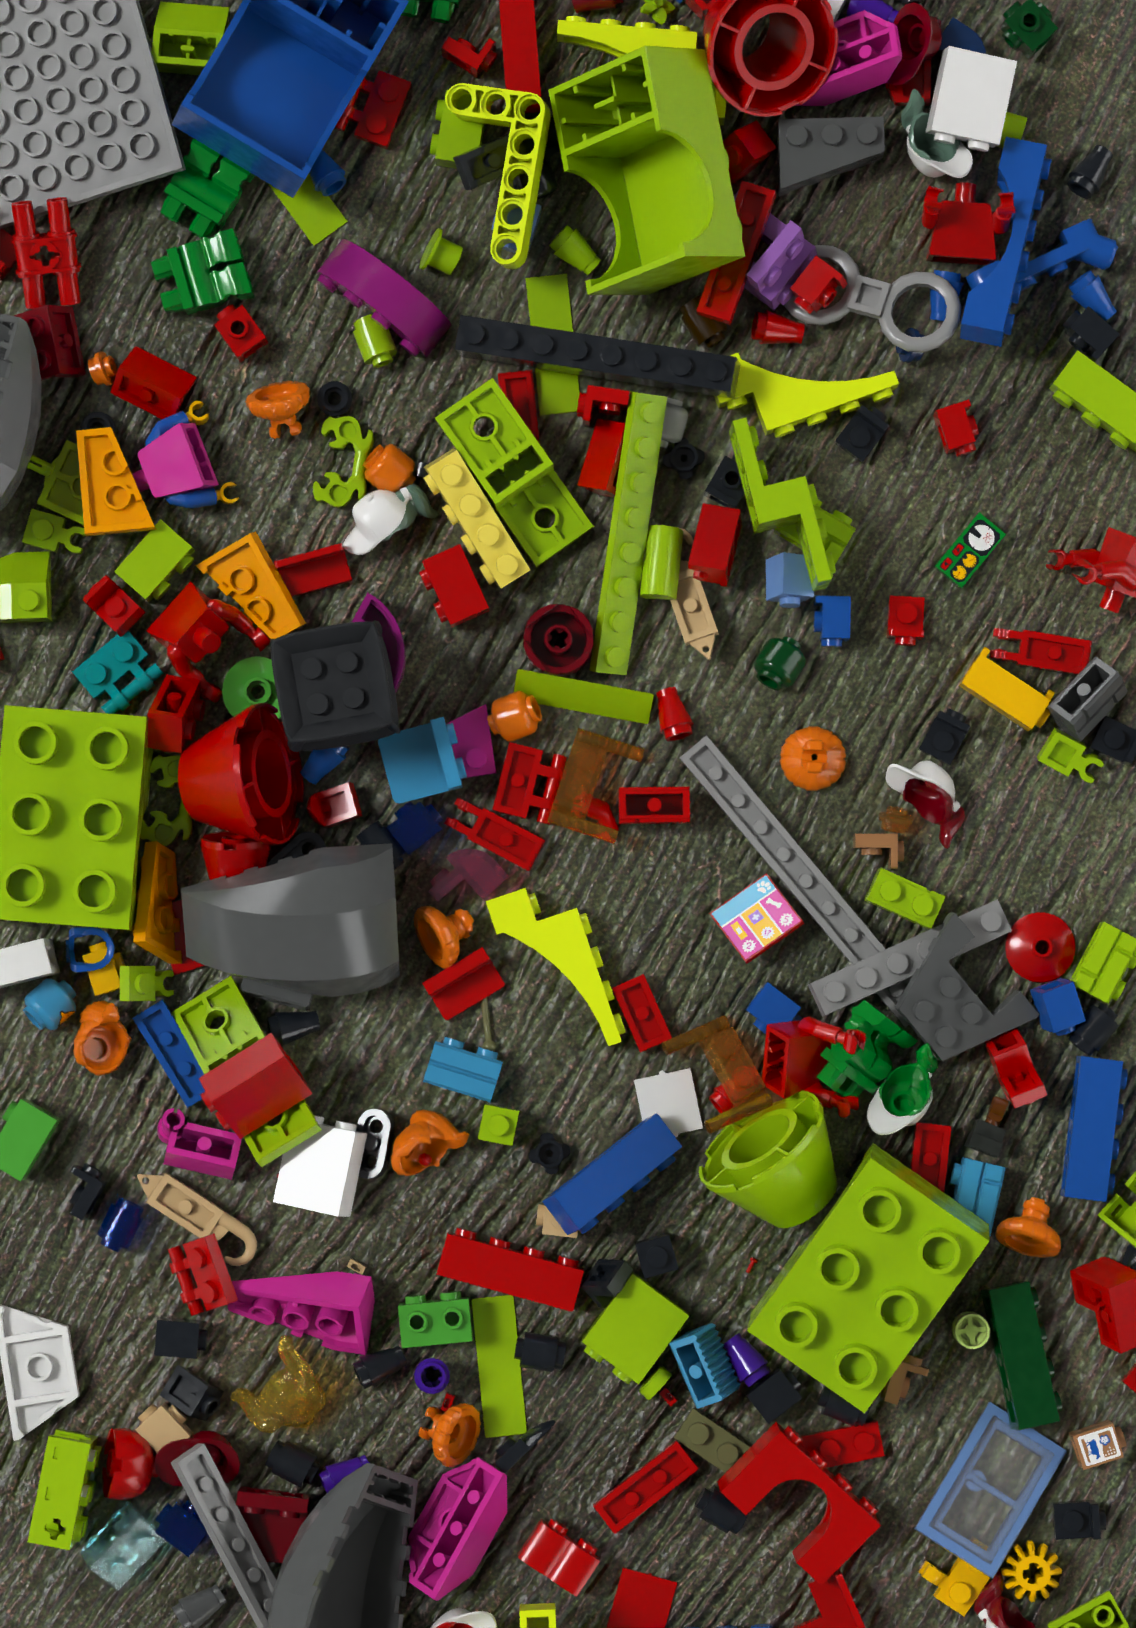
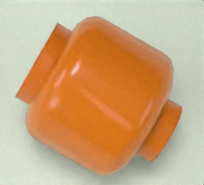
M379 444L363 463V466L366 468V480L378 490L397 492L401 488L412 485L416 480V477L412 475L415 469L414 460L395 444H388L384 447Z
M516 691L496 699L491 706L492 714L487 716L488 724L493 734H500L504 740L509 742L535 733L538 729V722L542 721V713L533 695L528 696L522 691Z

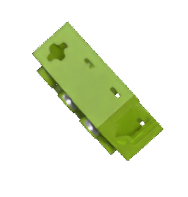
M58 1428L55 1430L54 1435L48 1436L27 1542L70 1550L77 1542L81 1541L82 1537H85L89 1516H83L84 1508L88 1506L89 1502H92L96 1484L95 1481H90L91 1472H94L95 1468L99 1467L102 1455V1446H97L99 1436ZM54 1519L61 1520L60 1524L62 1527H65V1531L59 1529V1523L54 1522Z

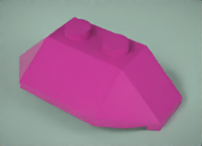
M865 10L835 21L834 27L838 29V47L832 69L821 88L803 105L797 104L795 106H827L887 83L902 59L898 27L894 23Z
M477 1457L467 1464L442 1474L408 1536V1544L411 1546L409 1560L411 1573H409L410 1584L432 1599L439 1601L474 1574L507 1514V1475L482 1458Z

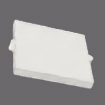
M691 1068L669 1073L661 1070L659 1075L634 1080L642 1121L657 1113L675 1137H678L679 1133L703 1129Z

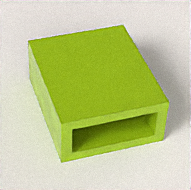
M632 1271L626 1280L624 1288L612 1298L608 1306L604 1308L582 1338V1342L587 1345L583 1351L599 1363L605 1359L615 1366L612 1373L628 1385L632 1380L640 1384L689 1318V1313Z

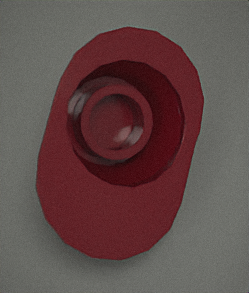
M915 2L903 6L894 20V24L898 27L902 59L887 83L895 86L903 85L911 80L919 70L922 62L932 59L938 53L942 43L941 20L930 16L921 4Z
M210 1430L200 1431L189 1439L171 1441L159 1450L154 1461L156 1474L162 1481L172 1486L182 1487L183 1485L171 1462L197 1443L205 1444L225 1484L236 1477L240 1468L239 1456L231 1446V1443L221 1434Z

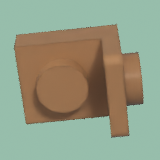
M853 834V848H861V855H882V848H888V869H898V862H904V841H898V834Z
M907 1354L884 1386L880 1398L885 1402L898 1405L900 1397H906L910 1386L911 1378L906 1377L907 1371L928 1376L929 1369L922 1366L923 1359Z

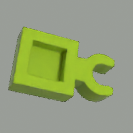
M31 509L22 543L55 553L58 551L59 544H63L71 553L82 554V548L72 545V538L77 534L86 535L82 527L75 526L64 529L67 519Z
M1055 727L1037 755L1038 761L1069 777L1073 768L1076 769L1080 777L1088 783H1093L1095 779L1092 774L1085 771L1086 767L1089 764H1096L1102 768L1104 765L1098 755L1092 753L1083 754L1086 749L1085 743L1077 741L1072 736Z
M120 966V1001H156V997H170L174 995V990H166L163 985L164 979L166 977H173L174 972L171 970L155 971V966Z

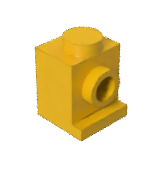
M106 942L89 946L90 953L82 957L84 963L100 962L107 953ZM114 952L109 964L102 969L87 971L95 996H101L120 989V966H125L121 952Z

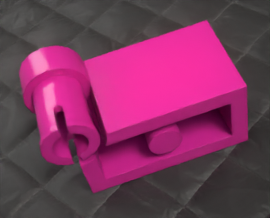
M174 1108L166 1110L157 1127L159 1139L163 1143L168 1144L163 1164L232 1180L242 1139L233 1132L189 1122L185 1124V1116L181 1110L178 1109L177 1113H174Z

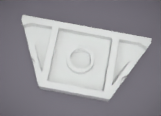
M0 1304V1358L13 1441H16L78 1398L80 1392L69 1326Z

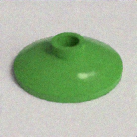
M254 656L237 662L228 671L222 687L223 701L229 713L234 717L251 705L268 703L278 709V713L274 714L280 719L281 715L274 682L272 659ZM256 686H262L265 690L264 696L260 699H255L252 696V690Z

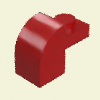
M1017 1027L985 1041L987 1052L1000 1086L1007 1100L1011 1101L1014 1109L1023 1105H1029L1047 1096L1045 1086L1033 1066L1027 1044Z

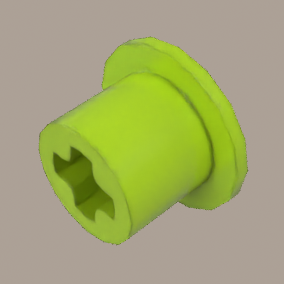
M438 228L426 246L419 269L424 270L429 265L447 275H451L461 257L463 247L443 238V229Z

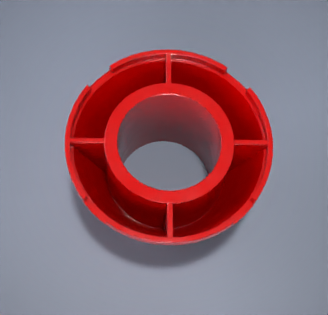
M715 0L706 14L703 35L709 73L719 94L736 109L760 117L783 114L782 111L797 104L803 105L827 79L837 53L838 29L834 27L830 11L832 8L827 0ZM769 14V30L764 42L754 53L743 58V43L749 29L756 21Z
M268 703L251 705L183 750L178 765V785L183 805L194 820L270 845L283 844L294 835L300 821L299 818H294L297 803L303 802L304 797L303 776L300 774L302 764L299 751L293 752L288 747V738L283 723L274 714L278 713L277 708Z

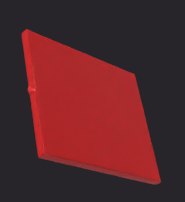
M623 1567L606 1628H665L677 1582L653 1576L651 1573L646 1574Z

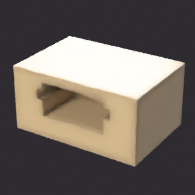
M352 1258L347 1265L348 1268L361 1275L367 1267Z

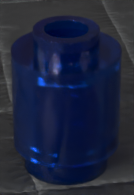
M119 1197L116 1204H111L97 1232V1235L102 1237L100 1244L116 1252H119L121 1247L129 1249L143 1221L141 1215L144 1208L125 1198Z

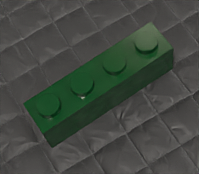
M1019 1281L981 1290L1011 1429L1024 1430L1059 1422V1412H1062V1403L1058 1392L1053 1391L1051 1377H1054V1367L1049 1356L1046 1357L1043 1343L1047 1341V1335L1041 1321L1038 1322L1035 1308L1039 1307V1298L1035 1287H1031L1029 1281Z

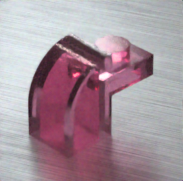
M461 849L446 856V859L453 865L454 869L450 873L446 868L440 871L430 881L434 887L428 892L439 903L461 882L466 880L482 900H485L510 877L487 853L477 849Z

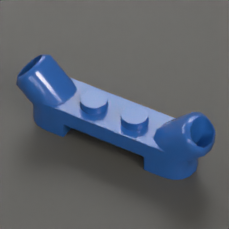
M1092 219L1082 221L1062 230L1058 236L1062 244L1061 247L1028 261L1026 273L1019 272L1017 282L1022 283L1021 291L1037 283L1035 278L1045 273H1048L1049 277H1053L1069 268L1067 263L1073 260L1102 270L1110 268L1118 248L1116 241L1099 235ZM999 260L965 277L971 290L985 280L996 268Z

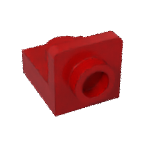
M448 36L441 47L442 57L478 78L482 70L488 72L498 56L494 52L496 42L491 38L487 40L479 54L475 53L476 48L471 43L462 38H458L456 41Z
M107 575L95 583L83 597V601L120 637L145 613Z
M889 596L887 638L895 639V645L915 646L916 640L924 638L925 597Z

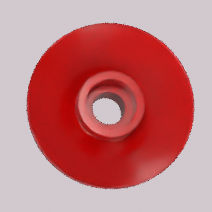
M1037 912L1025 915L1011 927L1012 931L1007 934L1005 942L1007 960L1012 969L1026 980L1032 982L1055 980L1063 975L1073 962L1075 956L1073 933L1062 919L1053 914ZM1040 940L1045 941L1048 945V950L1044 954L1038 953L1035 948L1036 943Z

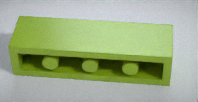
M1077 350L1049 389L1054 392L1052 397L1062 406L1068 409L1073 406L1082 413L1081 419L1095 429H1098L1100 426L1110 433L1109 439L1118 447L1124 450L1129 447L1136 452V392Z

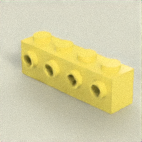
M453 448L424 466L428 475L423 477L434 496L440 493L447 504L442 507L445 515L452 525L459 523L465 535L460 538L470 555L477 552L483 562L479 569L488 584L491 585L495 582L499 588H503L529 572V566L458 451Z

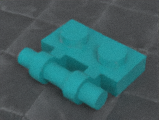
M129 630L122 637L117 634L72 671L95 700L104 692L109 694L111 699L101 707L108 714H115L120 709L122 711L127 709L131 705L129 702L144 689L148 692L155 686L154 681L164 674L156 663L146 671L141 668L139 664L150 655ZM131 671L136 679L120 691L115 686V683Z

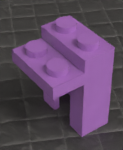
M738 192L734 195V201L736 200ZM770 213L761 237V241L769 247L756 263H752L751 269L746 275L747 280L744 288L772 310H775L780 303L785 305L792 298L793 293L790 287L815 255H817V251L814 245L804 239L801 227L791 220L786 225Z

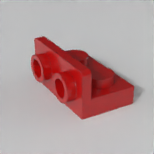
M588 385L587 393L580 392L577 417H583V426L590 427L593 407H599L600 414L619 416L620 411H627L630 391Z

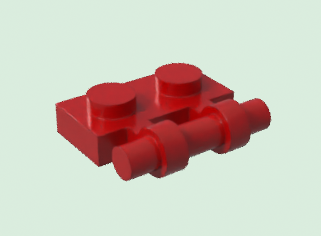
M380 70L374 83L366 80L364 77L334 129L344 132L348 121H352L358 124L354 133L355 138L387 149L412 83ZM359 92L369 95L363 112L354 108Z
M509 742L492 811L526 819L529 807L533 806L540 808L536 822L550 825L553 812L558 810L559 802L556 800L561 781L565 782L567 771L564 768L567 757L553 754L551 766L542 765L540 763L543 750ZM537 775L547 777L543 797L533 795Z
M214 1233L182 1244L187 1256L186 1258L181 1245L167 1249L172 1261L169 1264L171 1272L177 1275L183 1292L180 1293L183 1304L187 1303L191 1316L204 1312L200 1298L204 1303L206 1311L238 1300ZM189 1268H191V1270H192V1273H193V1276H194V1278H195L197 1287L195 1286V1283H194V1281H193V1278H192V1275H191V1272H190V1269H189Z

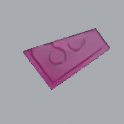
M486 704L447 723H453L458 743L452 745L455 759L462 757L467 778L496 774Z

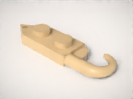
M679 528L684 531L683 539L689 545H693L694 540L691 534L685 529ZM680 561L677 599L670 600L685 645H691L707 660H711L715 636L719 635L701 581L693 578L694 570L688 569V561ZM709 648V651L705 653L703 649Z
M167 1172L164 1175H137L148 1198L146 1203L197 1237L201 1238L214 1233L218 1241L230 1231L243 1240L246 1247L243 1255L237 1258L225 1256V1263L231 1266H241L253 1259L257 1251V1240L255 1234L248 1226ZM145 1177L149 1179L148 1184H145L143 1182V1179Z

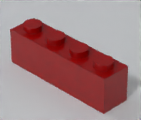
M457 1227L455 1233L448 1231L436 1275L573 1312L584 1273V1268L578 1267V1260L561 1255L558 1256L557 1261L544 1258L545 1251L528 1246L524 1247L523 1252L510 1248L511 1242L496 1237H490L489 1242L475 1239L476 1232Z

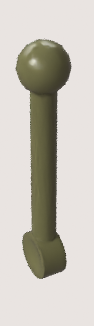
M485 998L481 1001L485 1036L482 1048L495 1051L496 1044L492 1041L488 999Z

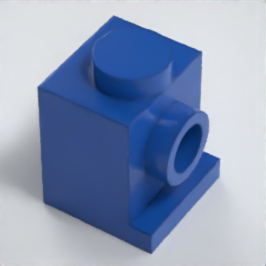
M815 596L813 606H820V611H814V632H820L821 647H842V641L850 639L851 596Z

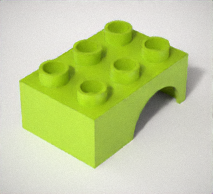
M643 46L548 90L564 172H570L584 178L600 193L608 206L615 227L616 248L613 261L601 277L585 281L588 295H649L745 257L742 242V224L737 216L728 170L729 157L723 145L715 104L716 91L710 78L705 49Z
M4 706L0 752V920L133 931L137 913L136 875L139 841L145 809L149 802L150 766L153 749L147 748L148 717Z
M872 1143L854 1176L827 1216L803 1245L798 1246L752 1310L747 1331L865 1414L989 1243V1224Z

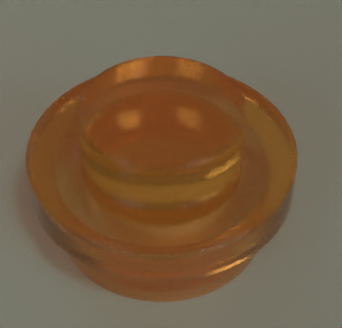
M890 806L887 807L886 812L879 813L878 819L881 821V829L905 833L909 831V825L913 824L914 817L908 815V810L905 808Z

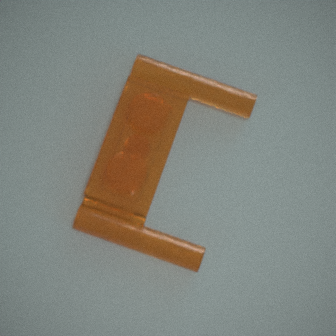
M578 728L548 818V823L615 844L618 830L585 819L607 752L641 762L645 749Z
M725 1015L662 1042L663 1051L667 1056L699 1042L725 1092L734 1105V1108L704 1121L705 1127L710 1134L773 1106L770 1095L765 1091L766 1085L733 1027L730 1028L729 1021Z

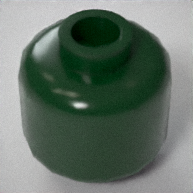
M787 636L783 637V639H769L754 661L757 679L763 685L773 690L791 687L806 664V658L800 650L801 645L793 638Z

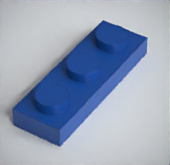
M164 999L132 1019L183 1102L189 1108L202 1100L200 1094L205 1092L199 1078L204 1073Z

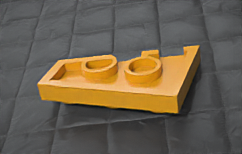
M112 428L76 430L84 533L86 537L156 530Z
M256 531L249 533L195 565L203 574L207 573L219 584L218 588L226 596L230 595L244 609L243 613L270 639L287 635L307 624L280 574L275 569V565Z
M158 841L145 842L144 855L141 858L142 871L140 888L137 892L138 905L136 922L133 925V942L168 964H181V951H175L174 932H180L179 919L174 917L172 910V900L178 895L175 852Z

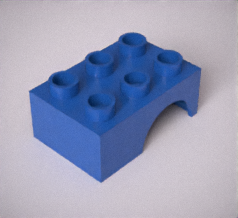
M243 0L195 84L181 103L171 125L293 198L305 181L326 141L409 1Z

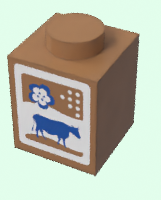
M1110 1420L1068 1432L1078 1464L1083 1470L1124 1457L1121 1448L1127 1445L1120 1426L1114 1427Z

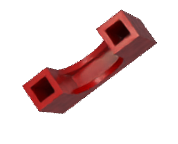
M776 1421L717 1483L720 1492L745 1515L774 1487L782 1482L795 1479L806 1480L820 1487L827 1498L825 1514L817 1527L792 1553L796 1563L822 1586L881 1526L876 1516L879 1510L865 1496L859 1499L851 1492L854 1488L853 1485L841 1473L838 1472L834 1476L826 1468L829 1463L815 1449L811 1452L807 1451L801 1445L804 1440L791 1426L788 1425L784 1429Z

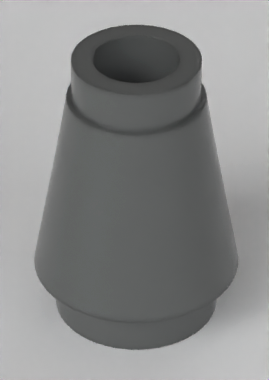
M216 1584L211 1588L209 1587L178 1599L179 1603L173 1606L172 1609L183 1628H199L227 1601Z

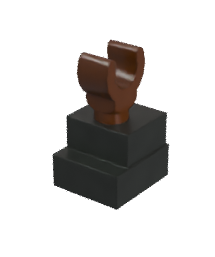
M997 1096L993 1097L985 1122L979 1119L975 1120L964 1146L991 1157H998L1006 1130L998 1126L1009 1101Z

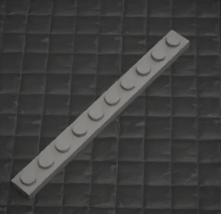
M707 735L679 758L851 964L885 950L884 946ZM910 978L876 993L905 1028L909 1024L895 1009V1006L907 987Z

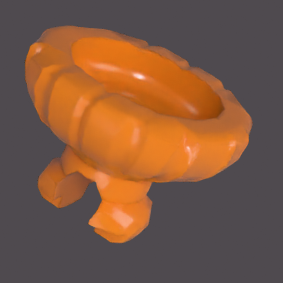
M298 381L271 383L268 386H263L247 396L245 402L253 415L270 420L269 435L271 438H280L281 424L284 423L289 426L290 434L295 436L299 435L302 431V425L296 419L295 414L308 403L310 388L306 383Z
M809 726L796 730L793 734H790L781 748L780 764L785 777L789 782H793L794 786L807 791H818L831 787L845 770L846 752L841 740L832 731L818 726ZM816 755L817 759L812 760L811 756Z
M423 906L416 910L413 919L416 934L422 948L430 959L443 969L450 967L457 961L460 953L459 940L470 937L469 933L473 931L474 919L469 911L458 909L454 914L446 916L435 907Z
M1031 1197L1030 1200L1024 1201V1209L1020 1217L1007 1218L1000 1222L996 1228V1239L1007 1248L1023 1255L1046 1258L1054 1257L1060 1252L1061 1240L1058 1233L1047 1224V1218L1050 1217V1207L1045 1204L1044 1199Z
M467 1403L453 1406L444 1414L437 1407L427 1408L425 1416L432 1418L433 1425L431 1429L420 1427L418 1432L420 1438L425 1440L433 1439L432 1448L434 1455L442 1465L452 1468L462 1464L471 1454V1451L474 1450L477 1438H479L481 1431L480 1412L474 1405Z

